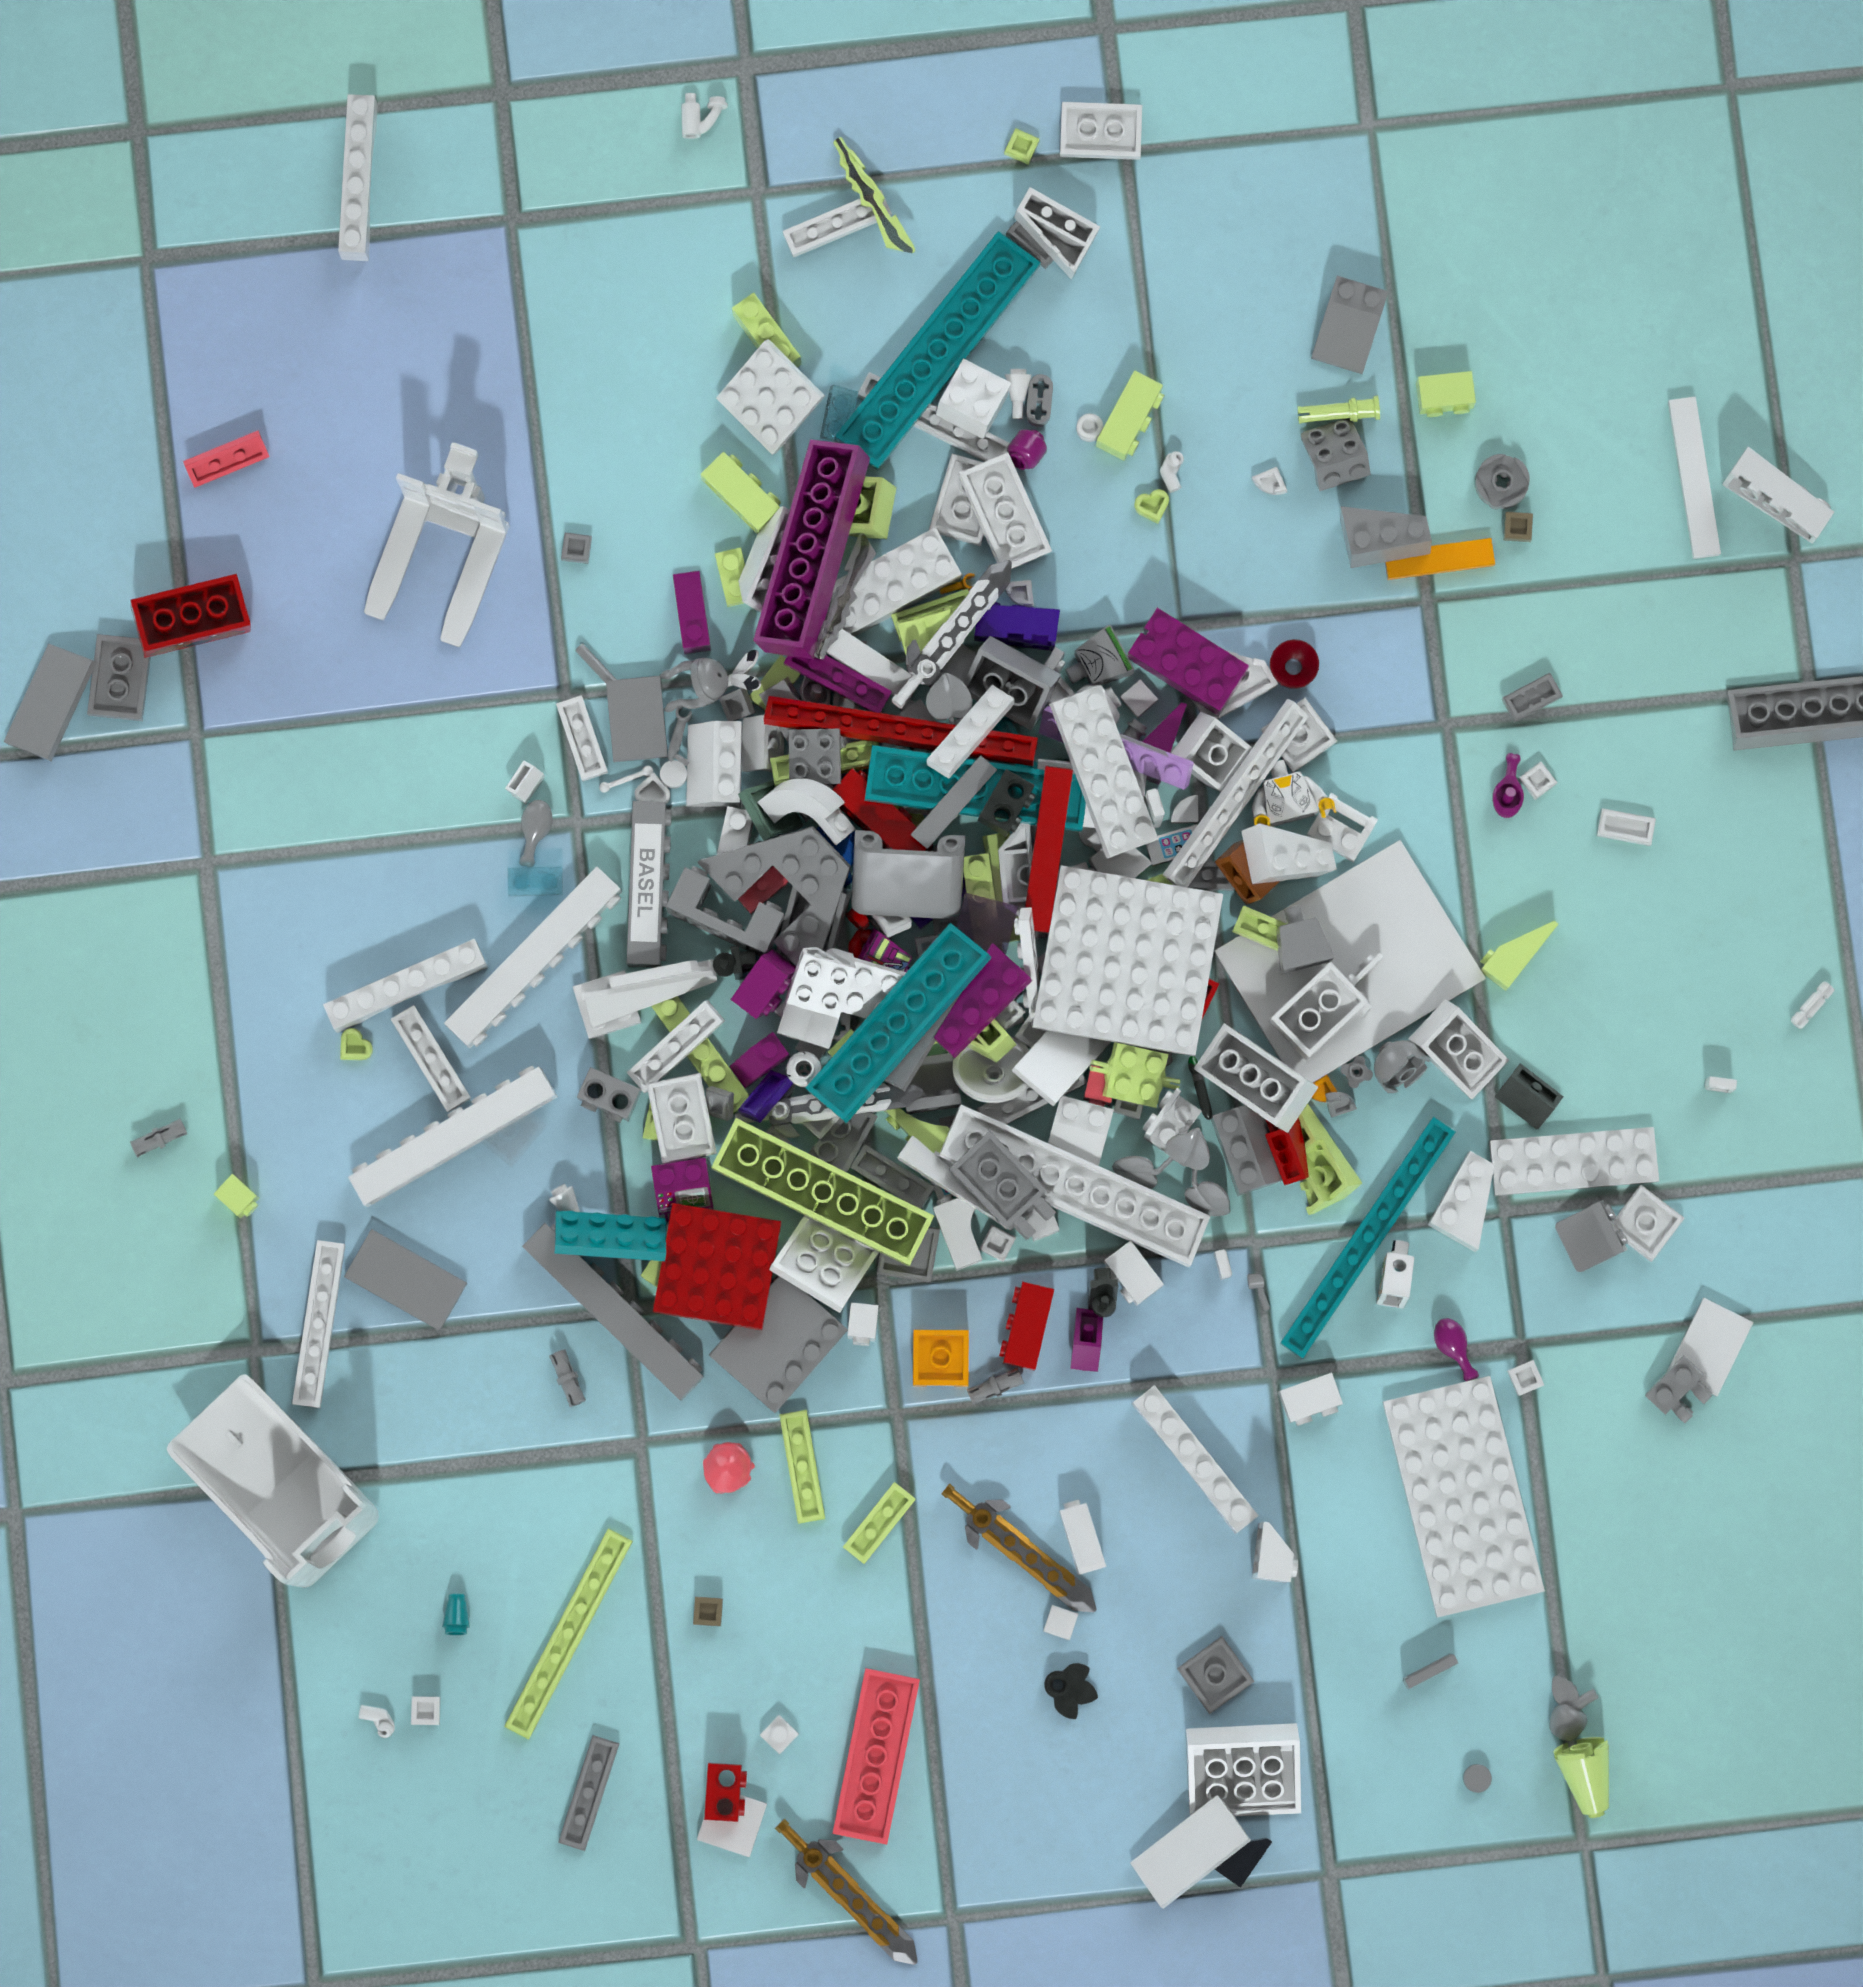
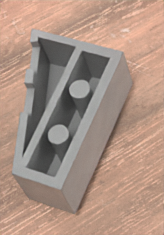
M1341 506L1340 523L1350 568L1431 553L1432 539L1426 516Z

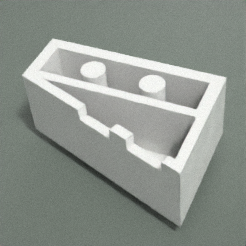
M1029 187L1014 216L1071 280L1100 229V226L1031 187Z
M1472 1151L1467 1153L1427 1225L1474 1252L1479 1250L1495 1164Z

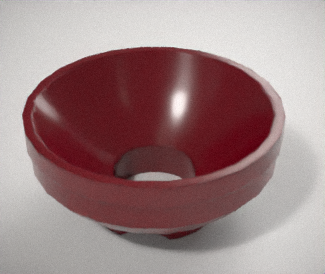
M1296 639L1287 640L1279 644L1273 651L1270 658V670L1274 679L1283 687L1289 689L1303 688L1309 685L1317 676L1319 657L1315 649L1307 642ZM1292 659L1299 661L1302 667L1301 671L1295 675L1288 673L1285 668V664Z

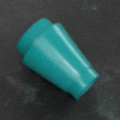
M464 1594L448 1595L442 1625L445 1628L446 1635H466L467 1628H470Z

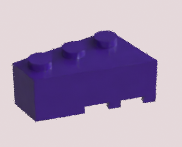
M995 602L976 624L974 641L985 642L989 636H992L1008 646L1053 651L1056 644L1060 609L1031 608L1022 605L1002 606L1000 603Z

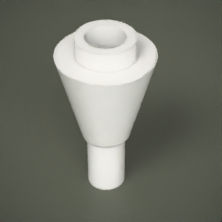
M1010 369V374H1005L1006 380L1011 382L1009 394L1012 401V419H1023V401H1025L1032 376L1026 374V369Z
M563 1184L551 1191L553 1196L549 1200L560 1211L571 1210L580 1212L573 1186L567 1188Z

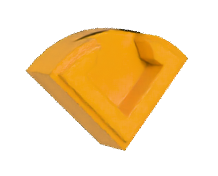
M1327 1075L1313 1082V1084L1318 1086V1089L1312 1096V1099L1327 1103L1325 1094L1337 1092Z

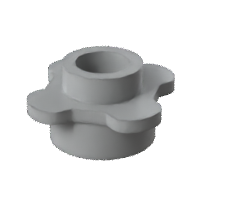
M1362 1056L1355 1057L1354 1061L1349 1064H1343L1340 1069L1341 1073L1346 1076L1348 1085L1351 1088H1357L1359 1083L1365 1080L1369 1081L1373 1077V1072L1368 1070L1365 1065V1058ZM1354 1070H1359V1074L1356 1075Z

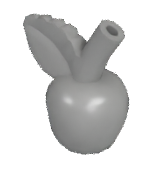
M1554 1676L1552 1679V1693L1558 1705L1551 1714L1549 1729L1559 1739L1571 1741L1580 1735L1587 1725V1716L1582 1709L1599 1697L1594 1689L1579 1697L1577 1687L1571 1681L1561 1676Z

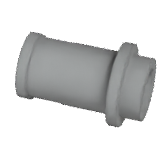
M1133 719L1131 723H1127L1128 728L1123 734L1139 740L1142 735H1146L1145 730L1147 727Z

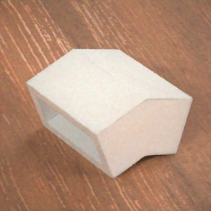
M523 761L505 789L512 796L527 804L545 775L535 766Z

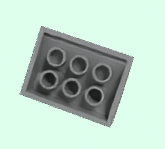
M777 1276L770 1286L763 1331L733 1326L710 1352L709 1356L765 1406L776 1413L848 1329L806 1292Z

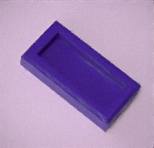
M770 1070L739 1107V1113L743 1117L761 1123L792 1086L793 1082L788 1076Z

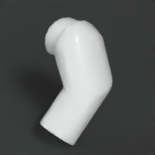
M1178 451L1169 453L1160 468V474L1169 493L1182 488L1176 474L1184 461V457Z
M361 1705L359 1719L373 1721L380 1737H390L395 1730V1725L388 1711L382 1708Z

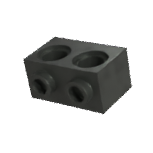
M1006 769L977 821L1005 837L1009 831L1015 833L1023 819L1018 816L1023 807L1028 809L1036 796L1032 793L1035 785ZM1010 787H1018L1022 791V797L1018 799L1010 797L1008 789ZM998 810H1003L1008 813L1009 820L999 822L996 820L994 813Z

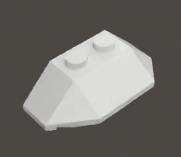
M784 506L777 510L757 534L738 581L742 602L760 613L790 512Z
M1020 823L1015 833L1013 832L998 850L1003 905L1018 917L1020 909L1025 908L1037 825Z

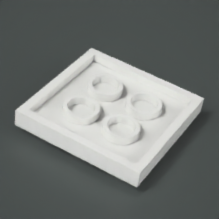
M768 339L760 345L716 399L773 455L780 450L825 395Z
M804 1215L769 1270L840 1313L879 1252Z

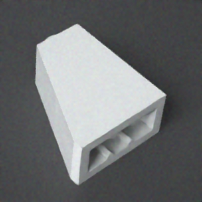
M1075 1500L1063 1504L1065 1509L1060 1510L1059 1513L1077 1574L1081 1575L1106 1567L1087 1503L1080 1504V1500Z

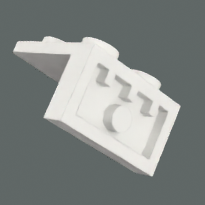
M1176 1088L1174 1093L1170 1091L1166 1093L1159 1103L1158 1107L1162 1110L1158 1116L1152 1113L1143 1127V1130L1146 1131L1143 1138L1167 1155V1141L1175 1135L1188 1132L1202 1112L1181 1097V1090Z

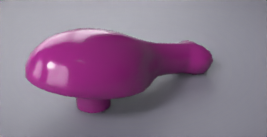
M1513 753L1506 755L1507 769L1505 777L1496 785L1492 795L1494 809L1503 818H1510L1516 815L1524 801V792L1516 777L1517 766L1521 761V757L1519 754Z
M1449 1318L1439 1320L1434 1328V1341L1437 1348L1443 1354L1458 1362L1463 1371L1465 1381L1478 1378V1371L1472 1368L1467 1358V1335L1462 1326Z

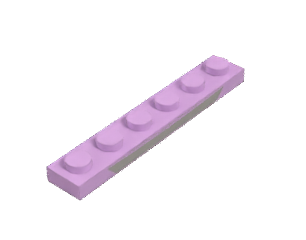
M1047 706L1043 710L1039 734L1064 743L1051 707ZM1120 734L1134 771L1183 790L1189 786L1194 762Z

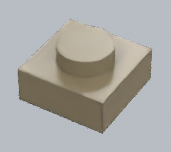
M1506 512L1503 540L1531 542L1533 513Z
M695 1597L693 1625L721 1626L723 1599Z

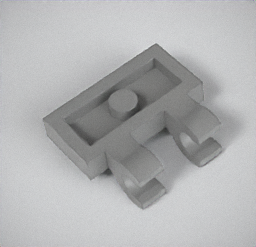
M1683 1355L1653 1385L1645 1396L1665 1415L1672 1409L1676 1416L1686 1423L1693 1416V1411L1680 1399L1691 1390L1705 1404L1712 1397V1392L1699 1381L1704 1376V1373Z

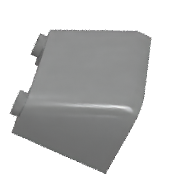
M855 830L852 908L857 913L864 915L940 919L956 917L961 909L965 836L947 835L942 837L938 841L937 852L882 849V839L877 833Z

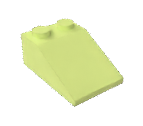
M865 477L849 536L858 537L863 533L865 536L862 538L887 539L897 487L883 477Z

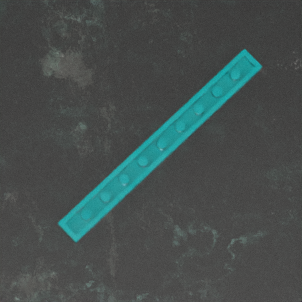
M1434 1116L1432 1117L1280 1342L1282 1346L1302 1359L1305 1357L1456 1131Z

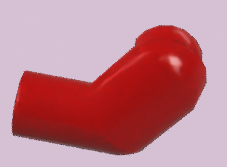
M858 929L850 940L848 952L852 953L854 958H858L862 947L872 931L871 929L864 931Z

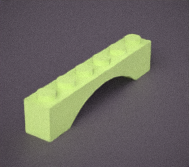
M850 1029L828 1051V1055L831 1058L849 1039V1037L854 1033V1031ZM900 1108L884 1111L888 1115L886 1121L896 1131L901 1128L908 1135L905 1138L907 1142L914 1136L933 1153L935 1151L940 1153L950 1130L948 1126L933 1125L920 1121Z

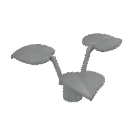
M944 673L930 688L926 698V706L934 718L938 720L949 718V723L955 725L954 717L963 718L972 708V698L968 688L959 678L952 674ZM914 749V750H911V751H917V752L928 753V752L925 751L924 749ZM969 756L967 759L977 760L978 758ZM985 759L988 762L1016 766L1015 763Z
M1199 1127L1171 1137L1166 1144V1150L1170 1157L1157 1169H1154L1153 1163L1149 1159L1141 1156L1124 1157L1115 1161L1112 1165L1113 1171L1116 1174L1152 1189L1158 1182L1156 1175L1160 1174L1174 1160L1184 1167L1192 1168L1191 1183L1193 1187L1187 1188L1184 1193L1187 1203L1192 1208L1210 1216H1224L1231 1211L1229 1197L1220 1185L1209 1181H1203L1199 1184L1197 1182V1171L1206 1168L1210 1161L1208 1145Z

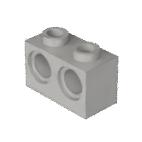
M590 1067L577 1098L582 1101L580 1106L596 1112L597 1108L607 1112V1118L621 1123L622 1119L629 1122L642 1091L640 1088ZM598 1084L603 1087V1094L599 1098H591L588 1095V1090L592 1085ZM619 1095L628 1098V1105L624 1109H616L613 1106L614 1099Z

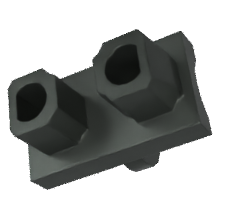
M739 946L730 947L731 954L721 953L715 957L713 961L714 971L722 977H728L734 973L735 980L744 979L743 973L750 972L757 963L754 950L740 952Z
M1097 1268L1093 1271L1094 1280L1090 1281L1088 1310L1093 1309V1312L1100 1317H1109L1116 1310L1118 1279H1111L1110 1268Z

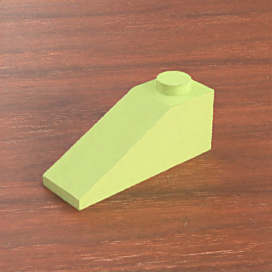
M1552 921L1499 946L1495 952L1490 949L1480 961L1484 964L1481 969L1482 973L1506 991L1554 931L1558 923Z

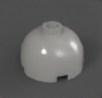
M1399 1040L1393 1043L1389 1041L1379 1049V1054L1374 1063L1375 1077L1387 1093L1398 1092L1396 1087L1404 1083V1087L1407 1088L1417 1081L1428 1068L1425 1062H1430V1059L1419 1046L1411 1041Z

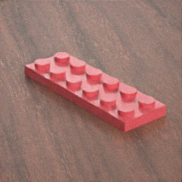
M865 1668L832 1834L887 1845L920 1679Z

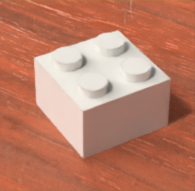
M963 358L939 401L936 415L984 439L1008 397L1011 382Z
M1200 712L1174 748L1172 754L1194 762L1191 774L1206 786L1222 792L1252 747L1218 719Z

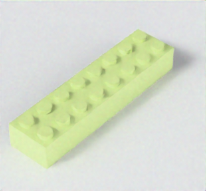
M737 1118L711 1167L712 1170L909 1267L934 1218V1215Z

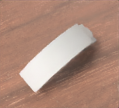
M796 778L784 781L758 801V804L774 823L791 812H800L810 816L819 824L835 845L855 830L849 819L839 809L845 803L843 799L829 787L814 780Z

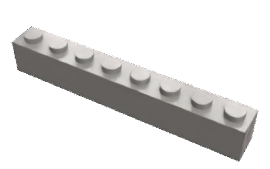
M544 1223L522 1246L680 1401L704 1378L700 1374L703 1368L693 1358L687 1361L680 1354L683 1349L673 1339L667 1342L660 1335L664 1330L653 1319L648 1323L641 1316L644 1311L633 1300L628 1304L621 1297L624 1291L613 1281L608 1284L602 1278L605 1273L594 1262L588 1265L582 1259V1255L554 1254L555 1224L549 1227Z

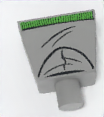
M1111 625L1106 626L1078 647L1074 653L1078 663L1065 669L1072 684L1086 677L1089 684L1103 685L1134 674V667Z

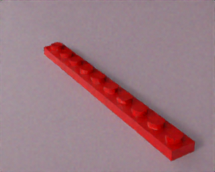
M774 696L768 697L763 718L765 725L797 730L840 729L842 737L932 751L956 727L954 724ZM991 730L969 756L976 758L982 756L984 759L1033 766L1038 738Z

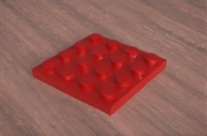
M673 1203L666 1236V1258L661 1264L653 1312L763 1331L773 1272L769 1269L776 1258L782 1222Z

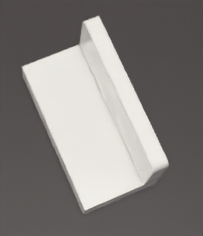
M764 715L743 719V772L759 770L772 772L770 758L784 755V735L778 726L765 725Z

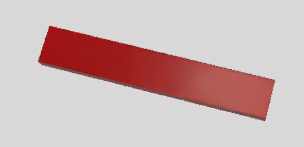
M1045 765L1025 908L1032 907L1034 931L1047 933L1050 931L1073 769Z

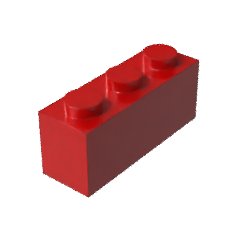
M1023 1281L1021 1288L1015 1286L1012 1303H1016L1017 1306L1015 1314L1009 1313L1005 1329L1011 1331L1008 1341H1002L999 1356L1004 1357L1003 1364L1032 1371L1036 1370L1055 1289Z

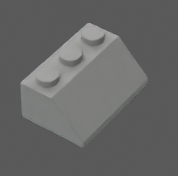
M1246 1105L1211 1117V1122L1237 1196L1282 1181L1265 1134L1270 1132L1265 1118Z

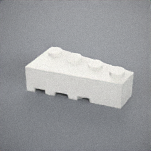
M1750 447L1746 448L1722 484L1812 544L1834 514V511L1830 509L1831 506L1826 501L1814 497L1807 489L1797 484Z

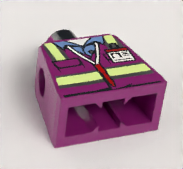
M873 928L858 959L907 973L910 969L908 965L912 956L880 931Z

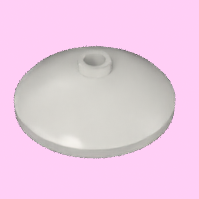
M1011 1037L1017 1045L998 1062H994L966 1047L953 1059L952 1071L954 1080L966 1095L978 1101L1000 1103L1012 1100L1024 1093L1029 1087L1012 1072L1014 1066L1029 1051L1027 1046L1016 1038Z

